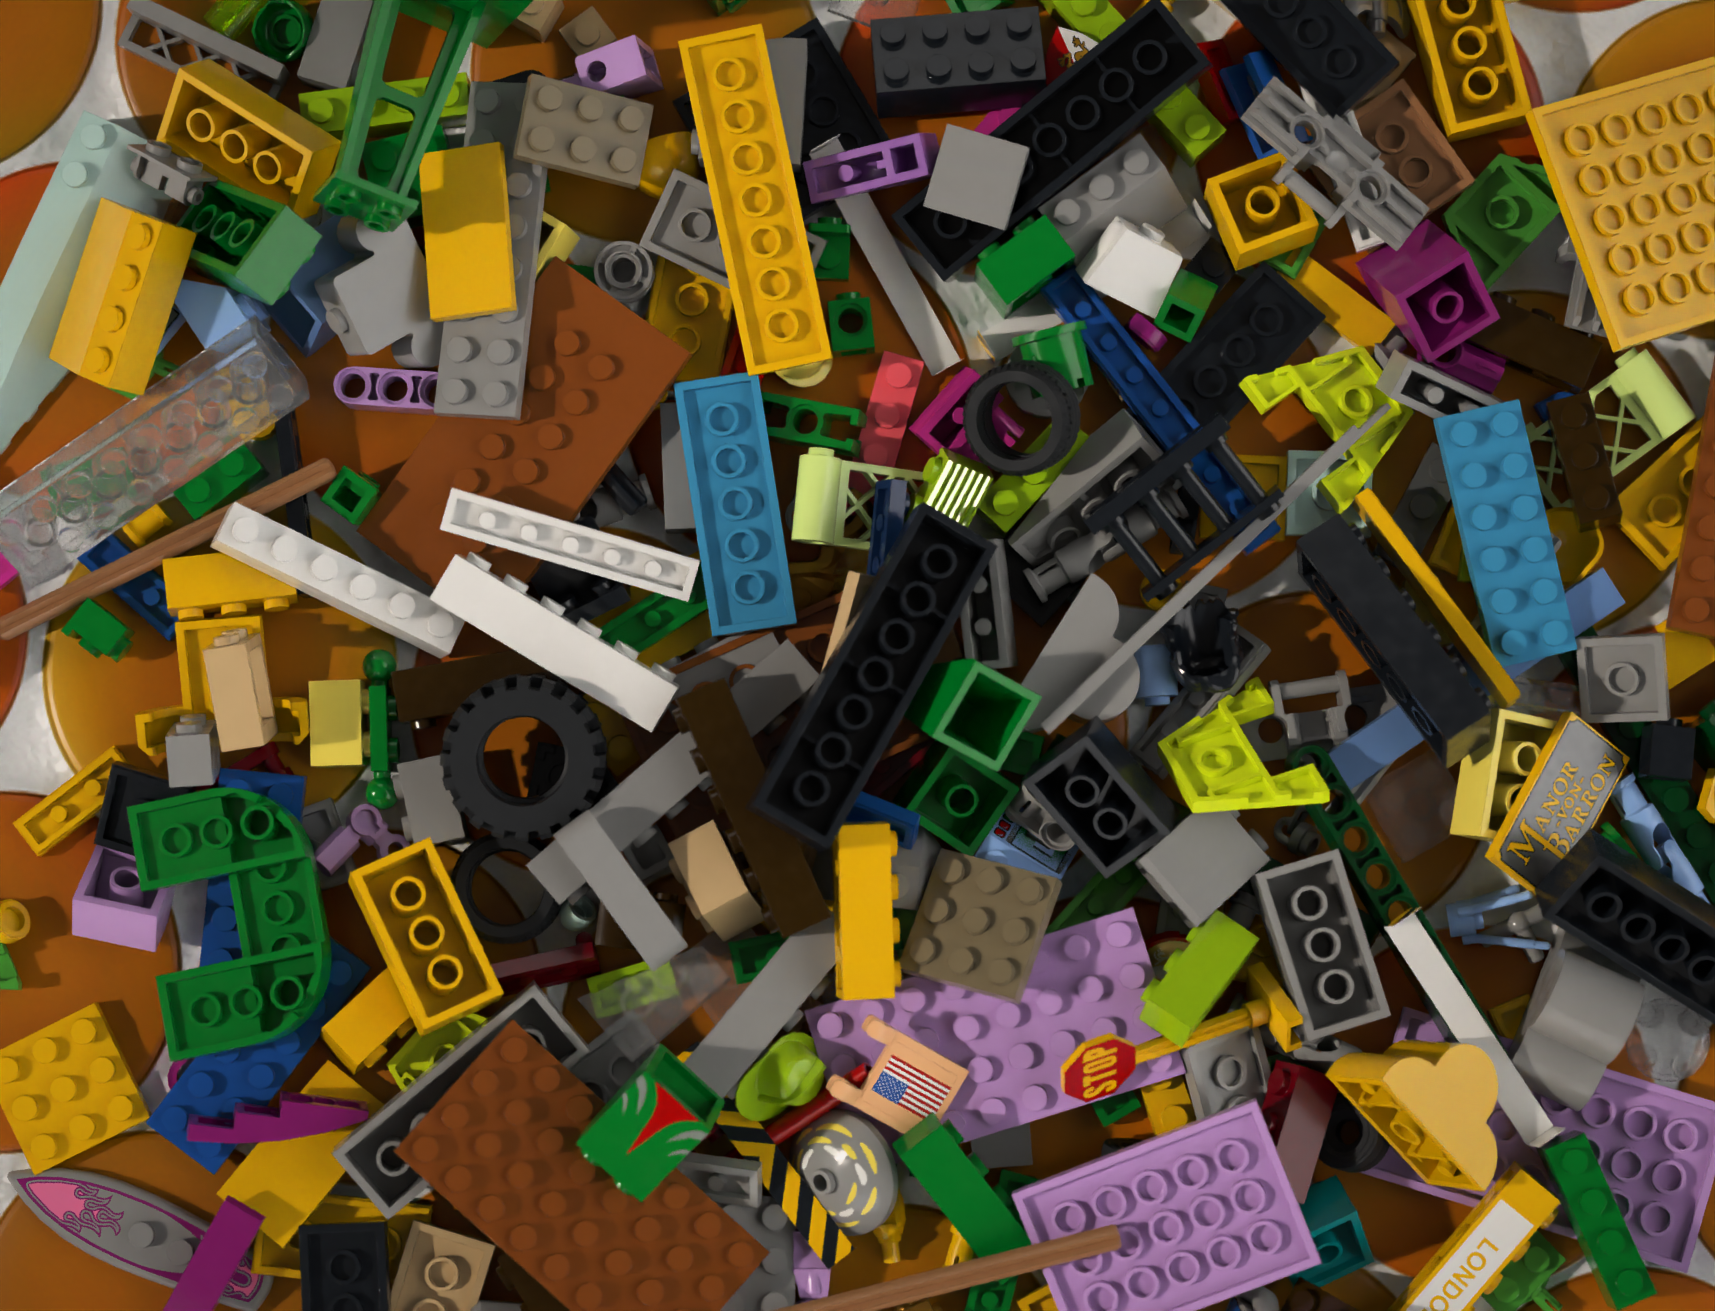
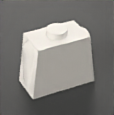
M1116 216L1075 270L1085 284L1155 319L1181 266L1183 257L1173 244L1164 240L1165 234L1154 226L1143 223L1140 228Z

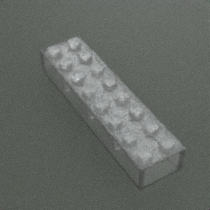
M254 315L145 390L143 396L138 395L1 489L0 552L30 586L34 588L309 400L310 395L306 377L256 315Z

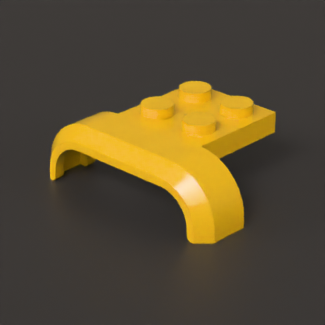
M262 614L204 618L190 621L177 620L175 622L183 704L148 709L135 714L137 742L140 749L149 756H156L159 753L166 752L165 736L174 722H180V716L206 714V720L215 719L202 650L214 643L213 638L221 636V632L236 628H247L248 634L260 633L267 667ZM272 697L279 732L269 742L289 741L293 742V745H299L310 732L307 699L303 697Z

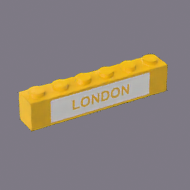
M1514 1161L1387 1311H1474L1475 1308L1472 1305L1482 1293L1488 1295L1499 1285L1503 1277L1500 1272L1511 1260L1517 1262L1524 1256L1531 1245V1242L1528 1240L1539 1227L1543 1230L1553 1222L1559 1212V1209L1556 1207L1561 1201L1554 1192Z

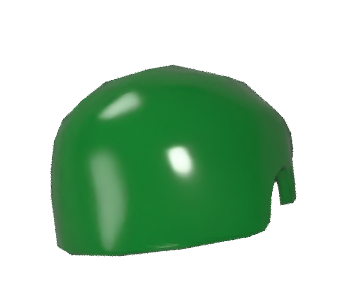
M269 0L255 16L252 27L255 46L265 56L278 62H292L300 59L304 54L314 23L313 17L304 6L296 1Z

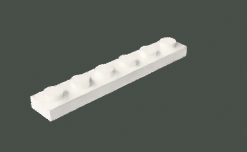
M453 487L451 488L440 530L687 602L689 601L700 564L699 559Z

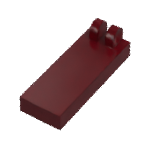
M588 932L579 933L576 936V945L490 964L503 990L502 997L518 994L533 980L540 988L601 975L597 950L591 934Z

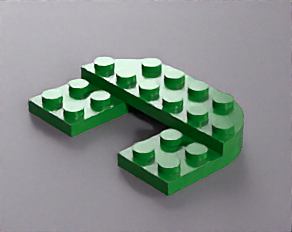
M238 788L207 789L127 807L141 891L150 892L229 875L243 958L155 976L170 1062L254 1045L268 1044L284 1038L298 1029L308 1020L321 1002L328 986L332 966L331 942L316 858L309 836L299 820L286 807L274 799Z

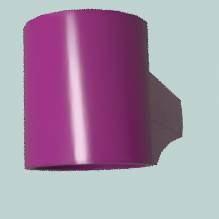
M1465 342L1458 344L1448 351L1449 357L1445 363L1439 362L1436 359L1427 363L1417 352V359L1489 394L1494 392L1505 370L1506 360Z

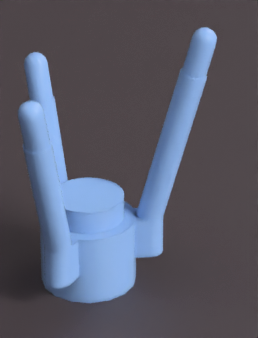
M1512 885L1471 899L1459 900L1456 903L1445 904L1451 938L1462 936L1463 945L1480 943L1526 949L1549 950L1551 948V944L1546 941L1476 933V930L1484 929L1482 912L1532 899L1533 893L1531 891L1518 893L1520 891L1518 885Z

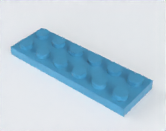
M748 372L673 383L712 637L796 625L797 619L759 375L748 376Z
M1519 399L1433 419L1487 647L1502 667L1577 650L1576 639Z

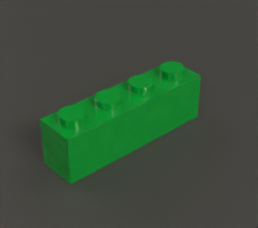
M932 1112L892 1143L902 1161L979 1258L1032 1245L1022 1219L1019 1218L1017 1220L1009 1210L1015 1203L999 1183L993 1188L988 1184L984 1176L990 1171L974 1151L968 1156L963 1152L958 1144L964 1138L949 1119L941 1123ZM1013 1276L1003 1278L997 1281L1002 1286Z
M1573 1130L1546 1142L1540 1147H1536L1607 1306L1619 1311L1657 1294L1585 1132Z

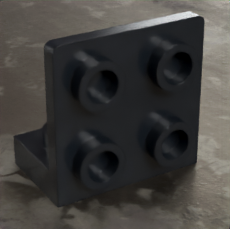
M590 514L573 522L600 530L594 517ZM546 560L531 579L539 597L542 599L543 596H546L565 607L566 610L563 616L575 623H578L580 618L590 621L631 600L629 584Z

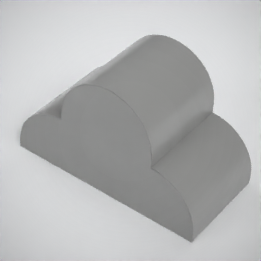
M1093 573L1090 574L1021 683L1022 686L1042 696L1022 732L1037 733L1045 730L1039 724L1123 645L1121 641L1113 637L1119 621V606L1116 596L1110 586ZM1132 655L1067 718L1080 724H1086L1097 715L1103 723H1107L1125 711L1135 699L1140 685V671L1135 656Z
M1560 927L1557 929L1508 1055L1530 1090L1578 1112L1588 1103L1607 1065L1616 1058L1627 1041L1642 1006L1645 986L1639 983L1640 977Z

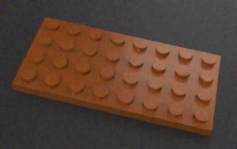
M513 1019L508 1022L393 1150L397 1156L570 1311H720L770 1253L676 1167L640 1202L633 1195L629 1196L623 1193L614 1183L613 1177L605 1169L591 1164L583 1156L581 1148L576 1142L585 1127L602 1110L606 1103Z

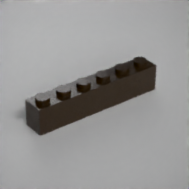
M721 678L676 698L675 701L678 708L671 711L681 734L689 732L696 748L689 751L698 773L707 772L714 788L707 790V793L716 813L720 814L725 811L731 828L725 830V833L734 853L737 854L741 851L744 853L749 867L742 871L752 893L761 891L767 907L760 911L770 933L778 931L781 938L784 939L830 918V912L797 839L745 809L766 769L725 678Z

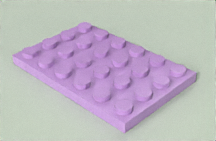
M1256 1098L1013 1190L1011 1194L1032 1245L1112 1224L1118 1228L1121 1238L1120 1249L1042 1269L1058 1311H1196L1321 1264V1258Z

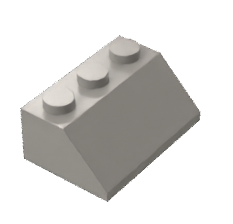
M1139 133L1037 209L1036 217L1038 219L1043 215L1048 217L1075 253L1073 265L1077 267L1116 216L1140 228L1143 223H1148L1159 230L1188 207L1166 167Z

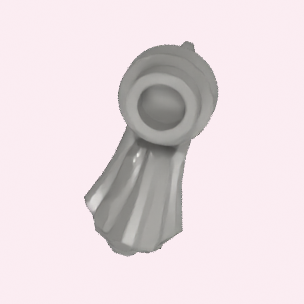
M1297 805L1292 817L1284 816L1274 826V836L1277 841L1287 846L1288 851L1298 857L1303 855L1307 857L1312 856L1321 842V835L1317 833V829L1313 825L1304 822L1309 814L1304 805ZM1284 825H1288L1287 833L1291 835L1290 838L1281 831Z

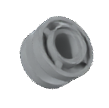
M616 241L600 251L594 264L596 283L599 288L620 303L639 301L652 288L655 266L651 257L641 246L630 241ZM622 262H631L636 267L633 279L626 283L616 281L614 278L616 266Z

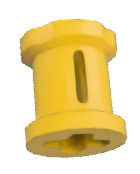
M151 494L145 497L146 503L127 518L121 517L117 520L120 527L139 548L145 546L148 538L165 525L170 527L174 524L167 511Z

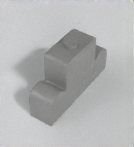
M350 215L343 216L337 225L338 242L344 250L353 253L354 258L316 279L314 285L327 311V323L338 334L346 353L349 356L371 355L392 344L393 357L404 368H429L439 365L444 321L434 322L430 319L426 260L407 220L394 232H377L366 227L363 220Z

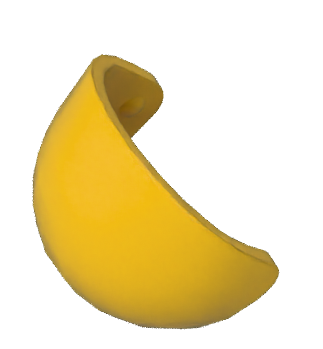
M674 132L647 140L638 187L647 196L660 200L674 168L698 179L700 165L698 155L691 154V132Z
M1551 508L1545 512L1550 532L1556 535L1562 542L1561 547L1555 553L1562 584L1573 585L1583 579L1598 562L1603 554L1604 539L1599 528L1579 533L1572 508Z

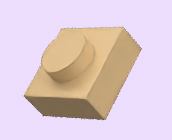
M593 6L559 29L560 35L576 56L618 41Z

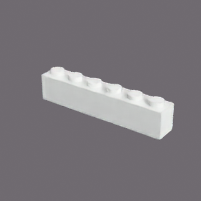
M234 502L228 508L210 545L211 548L440 659L451 653L465 623V620L430 600L429 596L237 502Z
M471 551L467 557L462 554H455L431 594L430 600L648 731L653 732L657 728L681 687L673 682L676 677L675 673L654 662L651 668L636 659L639 655L637 650L620 640H617L614 646L600 638L603 630L589 621L580 618L578 623H575L563 616L566 608L546 596H543L541 601H538L528 595L526 591L529 586L514 576L506 574L504 579L493 574L489 571L492 564Z

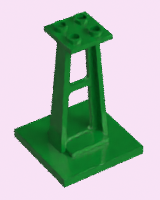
M372 0L374 1L335 171L315 192L312 201L323 204V208L331 214L337 216L350 215L363 220L364 225L371 230L394 232L417 210L419 202L408 198L407 194L470 42L488 48L533 0ZM398 12L447 32L421 97H414L386 85L382 79ZM376 100L389 102L408 110L413 115L412 124L387 187H381L361 179L358 175V168Z

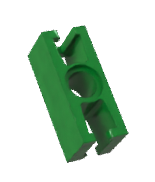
M761 391L765 414H770L772 407L788 411L784 428L767 427L769 441L804 448L833 449L835 454L859 458L861 441L846 438V442L829 438L832 421L850 422L852 426L865 428L867 416L860 409ZM808 415H816L818 424L815 430L808 434L800 433L799 426L802 419Z

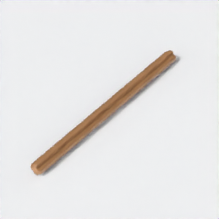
M322 458L235 502L264 515L333 481L337 476L336 469L330 459ZM233 503L0 617V638L2 640H10L83 604L87 597L93 599L162 565V559L179 557L213 540L228 508Z
M1112 1224L772 1311H877L1118 1250L1121 1248V1238L1117 1226Z

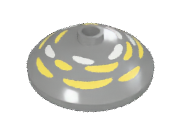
M833 1108L794 1134L790 1147L789 1163L844 1235L858 1236L866 1234L878 1228L888 1219L897 1199L898 1173L893 1154L886 1140L873 1124L853 1111Z

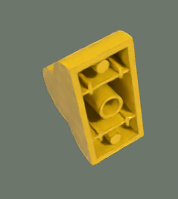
M1407 1039L1392 1044L1383 1054L1352 1052L1343 1055L1332 1064L1326 1073L1329 1080L1427 1184L1486 1191L1493 1179L1497 1165L1496 1141L1486 1121L1490 1117L1497 1101L1498 1078L1491 1059L1482 1049L1471 1044Z

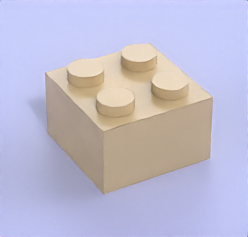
M714 820L668 843L674 857L668 861V864L678 883H682L688 893L685 899L690 910L697 920L700 919L707 933L714 930L721 940L725 942L764 921L760 911L764 907L759 902L760 899L757 893L753 894L742 871L745 868L738 854L734 853L729 840Z

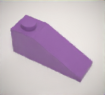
M916 133L803 162L811 204L930 179L939 153L936 133Z

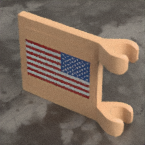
M868 1015L862 1024V1029L868 1036L886 1044L861 1088H858L839 1075L833 1074L826 1084L828 1091L835 1098L858 1108L903 1134L932 1112L940 1121L970 1071L893 1028L876 1016Z

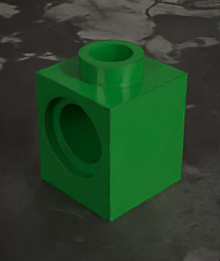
M845 292L835 295V301H827L833 358L875 354L870 297L861 298L860 292ZM855 314L861 318L863 325L859 331L847 333L839 327L840 319L844 315Z

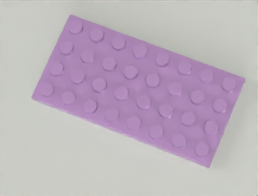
M1133 906L1044 934L1020 1005L921 977L911 976L902 979L900 987H895V998L838 999L804 1011L818 1057L826 1066L824 1071L826 1082L829 1081L833 1074L842 1077L863 1062H867L873 1068L886 1044L868 1036L862 1029L864 1020L871 1014L969 1070L970 1072L940 1120L941 1123L947 1119L952 1122L964 1138L961 1143L1186 1073L1178 1050L1137 1064L1133 1073L1115 1093L1086 1103L1069 1096L1061 1089V1066L1082 1042L1113 1033L1131 1041L1134 1045H1138L1163 1036L1138 1019L1146 1004L1140 1000V997L1156 976ZM842 1102L835 1107L853 1111L867 1119L886 1140L895 1163L903 1162L892 1146L893 1142L904 1135L903 1133L848 1103Z
M1408 1007L1402 1008L1392 1044L1407 1039L1446 1042L1430 1014ZM1497 1035L1506 1051L1509 1052L1513 1040ZM1605 1069L1592 1097L1578 1112L1530 1090L1553 1126L1566 1128L1549 1141L1573 1130L1585 1132L1642 1260L1687 1273L1715 1177V1102L1610 1069ZM1496 1101L1495 1107L1486 1121L1494 1135L1497 1146L1496 1170L1486 1191L1427 1184L1391 1145L1384 1158L1376 1166L1360 1172L1474 1208L1509 1166L1516 1161L1557 1196L1536 1147L1525 1144L1498 1101ZM1560 1202L1556 1207L1559 1209L1556 1218L1545 1230L1577 1239Z

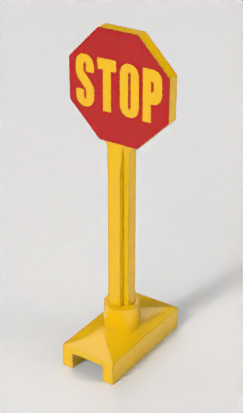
M1259 962L1247 966L1246 998L1249 1002L1242 1004L1241 1009L1201 1022L1182 1048L1164 1036L1138 1045H1134L1131 1041L1113 1033L1084 1041L1061 1066V1089L1069 1096L1086 1103L1115 1093L1133 1073L1137 1064L1247 1026L1252 1029L1266 1024L1283 1050L1288 1053L1302 1048V1041L1292 1027L1303 1024V1017L1265 964Z

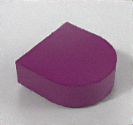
M1138 312L1124 325V329L1128 334L1151 352H1159L1167 342L1164 334Z

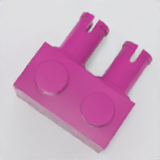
M963 366L908 429L937 455L940 448L943 447L984 464L971 450V445L968 444L965 430L963 429L965 400L974 383L981 377L974 369ZM998 392L993 403L992 420L1000 439L1007 446L1011 447L1016 441L1007 434V430L1013 436L1020 438L1025 429L1019 426L998 406L1004 399Z

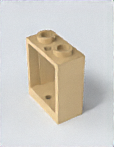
M247 628L223 631L221 636L213 638L214 643L202 650L221 752L264 746L279 731L260 633L248 634Z

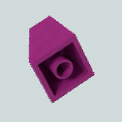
M1427 218L1416 226L1399 250L1395 251L1386 243L1356 262L1372 297L1427 363L1435 360L1500 319L1468 250Z

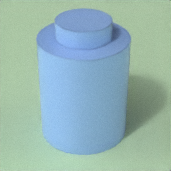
M1165 644L1143 645L1133 654L1140 671V685L1136 698L1145 699V706L1170 705V697L1178 696V681L1170 667L1169 656L1171 653Z

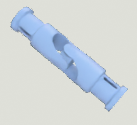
M1633 772L1620 778L1609 799L1622 818L1619 823L1644 862L1709 903L1702 891L1705 886L1676 843L1654 804L1647 803L1634 782L1636 777ZM1654 840L1658 843L1657 847H1654ZM1669 862L1672 868L1668 867L1666 863Z

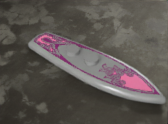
M49 1168L35 1176L32 1169L11 1171L7 1175L8 1180L23 1202L61 1238L87 1254L116 1268L175 1289L211 1223L149 1191L95 1172L69 1168ZM250 1247L235 1276L223 1293L219 1304L242 1311H257L267 1298L275 1276L251 1273L254 1248Z

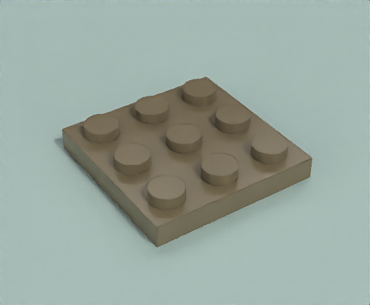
M941 848L899 961L901 971L906 974L1020 1005L1062 886L1061 881L1056 877Z

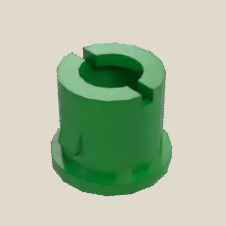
M1085 320L1031 332L1011 339L1013 347H1020L1023 360L1037 361L1054 368V370H1057L1065 377L1073 390L1094 385L1086 353V345L1084 344L1081 332L1087 329ZM1029 386L1032 400L1043 398L1036 389Z

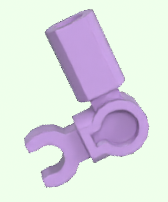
M363 804L348 814L345 823L346 828L339 826L314 851L317 869L325 876L331 877L360 847L359 839L368 847L373 845L376 848L378 860L389 855L388 846L390 844L397 845L401 850L410 846V843L406 841L404 836L391 834L387 830L389 825L382 820L381 813L376 807Z

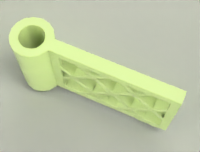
M1633 347L1614 361L1618 369L1588 390L1593 408L1596 395L1608 386L1620 400L1617 417L1595 414L1597 420L1616 422L1613 446L1604 445L1605 451L1612 452L1610 469L1613 477L1697 417L1647 349L1639 353ZM1624 408L1627 409L1633 419L1623 418ZM1548 420L1538 428L1530 422L1525 426L1529 444L1534 440L1552 443L1549 467L1535 465L1541 494L1551 508H1571L1569 499L1561 504L1551 491L1553 473L1562 474V471L1559 468H1554L1556 449L1553 438L1541 436L1550 429ZM1622 423L1639 426L1649 441L1636 450L1619 447ZM1617 453L1630 454L1616 464ZM1537 471L1548 472L1546 483Z
M810 447L808 454L799 456L791 540L804 544L831 545L869 551L870 541L866 540L871 537L872 519L861 505L875 495V484L878 480L874 475L884 476L882 480L898 478L907 481V488L911 492V496L913 493L917 494L920 491V486L917 487L914 481L924 482L922 478L923 472L846 461L834 457L833 449ZM850 471L862 473L872 486L858 500L848 488ZM847 501H848V503H849L851 506L846 509V504H847ZM855 511L868 530L858 539L843 537L845 519Z

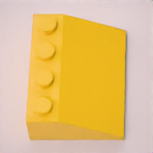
M101 197L48 358L75 374L105 387L143 396L197 233Z

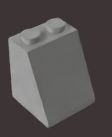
M1238 810L1192 813L1191 811L1173 827L1169 835L1147 849L1132 862L1188 928L1199 926L1271 860L1265 854L1269 846L1253 828L1246 832L1236 820L1241 815Z

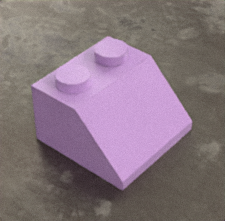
M96 845L72 898V935L156 952L168 923L176 886L142 892L135 856Z

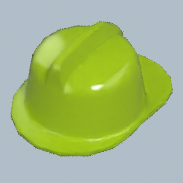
M791 1032L784 1035L746 1072L740 1080L735 1093V1105L743 1117L750 1121H764L774 1118L788 1106L804 1105L818 1094L823 1084L826 1066L818 1057L814 1039L804 1032Z

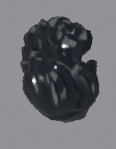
M1217 597L1214 601L1209 599L1206 603L1203 599H1197L1195 609H1193L1190 602L1186 603L1159 629L1165 638V646L1171 653L1169 656L1170 667L1181 685L1191 692L1203 690L1205 692L1220 693L1230 690L1237 683L1240 666L1244 659V650L1241 648L1240 638L1237 635L1239 611L1237 608L1227 609L1224 602Z

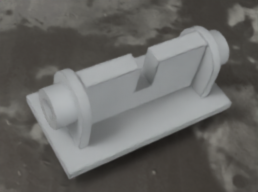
M148 140L147 144H128L127 149L138 154L130 165L134 177L157 190H164L166 180L169 178L164 193L186 206L199 205L204 198L203 183L217 181L218 177L202 169L203 164L189 157H179L171 153L172 147L166 143Z

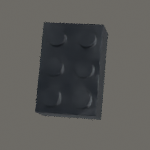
M1097 715L1035 760L1022 782L1106 879L1169 835L1180 813Z

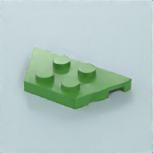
M1499 153L1475 179V184L1467 188L1441 216V220L1447 235L1468 250L1488 290L1557 216L1560 208L1543 165L1536 163L1526 164L1518 158Z

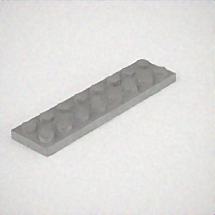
M471 81L464 147L499 141L504 145L517 311L444 321L434 413L438 416L520 420L548 171V167L513 159L527 83Z

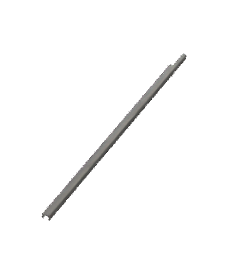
M1388 403L1382 405L1359 428L1355 425L1351 426L1283 491L1284 496L1278 500L1281 507L1263 521L1256 517L1052 711L1039 724V726L1041 725L1047 731V735L1053 732L1391 409Z

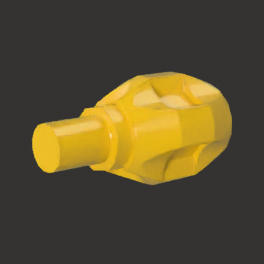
M899 1188L896 1203L890 1216L882 1225L873 1230L878 1243L882 1244L883 1262L886 1264L900 1261L899 1241L902 1240L901 1234L904 1231L906 1216L904 1199Z

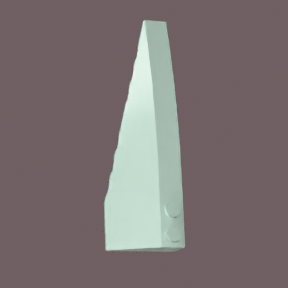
M85 110L74 129L0 286V455L11 444L10 440L25 422L28 423L39 410L37 407L50 391L53 392L70 372L69 369L48 357L101 197L175 225L190 207L164 193L169 178L166 180L164 190H157L134 177L130 165L138 154L127 149L128 144H147L146 139Z

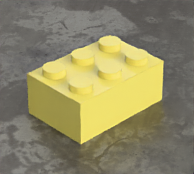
M1500 708L1490 710L1492 723L1490 724L1489 742L1461 759L1450 834L1492 843L1558 721Z

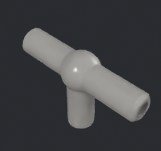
M1537 904L1525 911L1513 912L1508 919L1479 934L1510 937L1515 934L1517 938L1537 941L1531 926L1545 920V918L1542 917L1540 906ZM1482 944V946L1485 948L1492 946L1489 944ZM1522 948L1529 963L1539 962L1545 956L1541 949Z

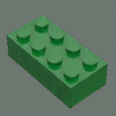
M220 180L207 182L202 189L204 191L202 202L199 205H191L176 224L197 233L187 266L200 276L272 306L276 300L286 294L291 284L290 280L301 265L307 263L312 258L316 250V244L322 235L284 204Z

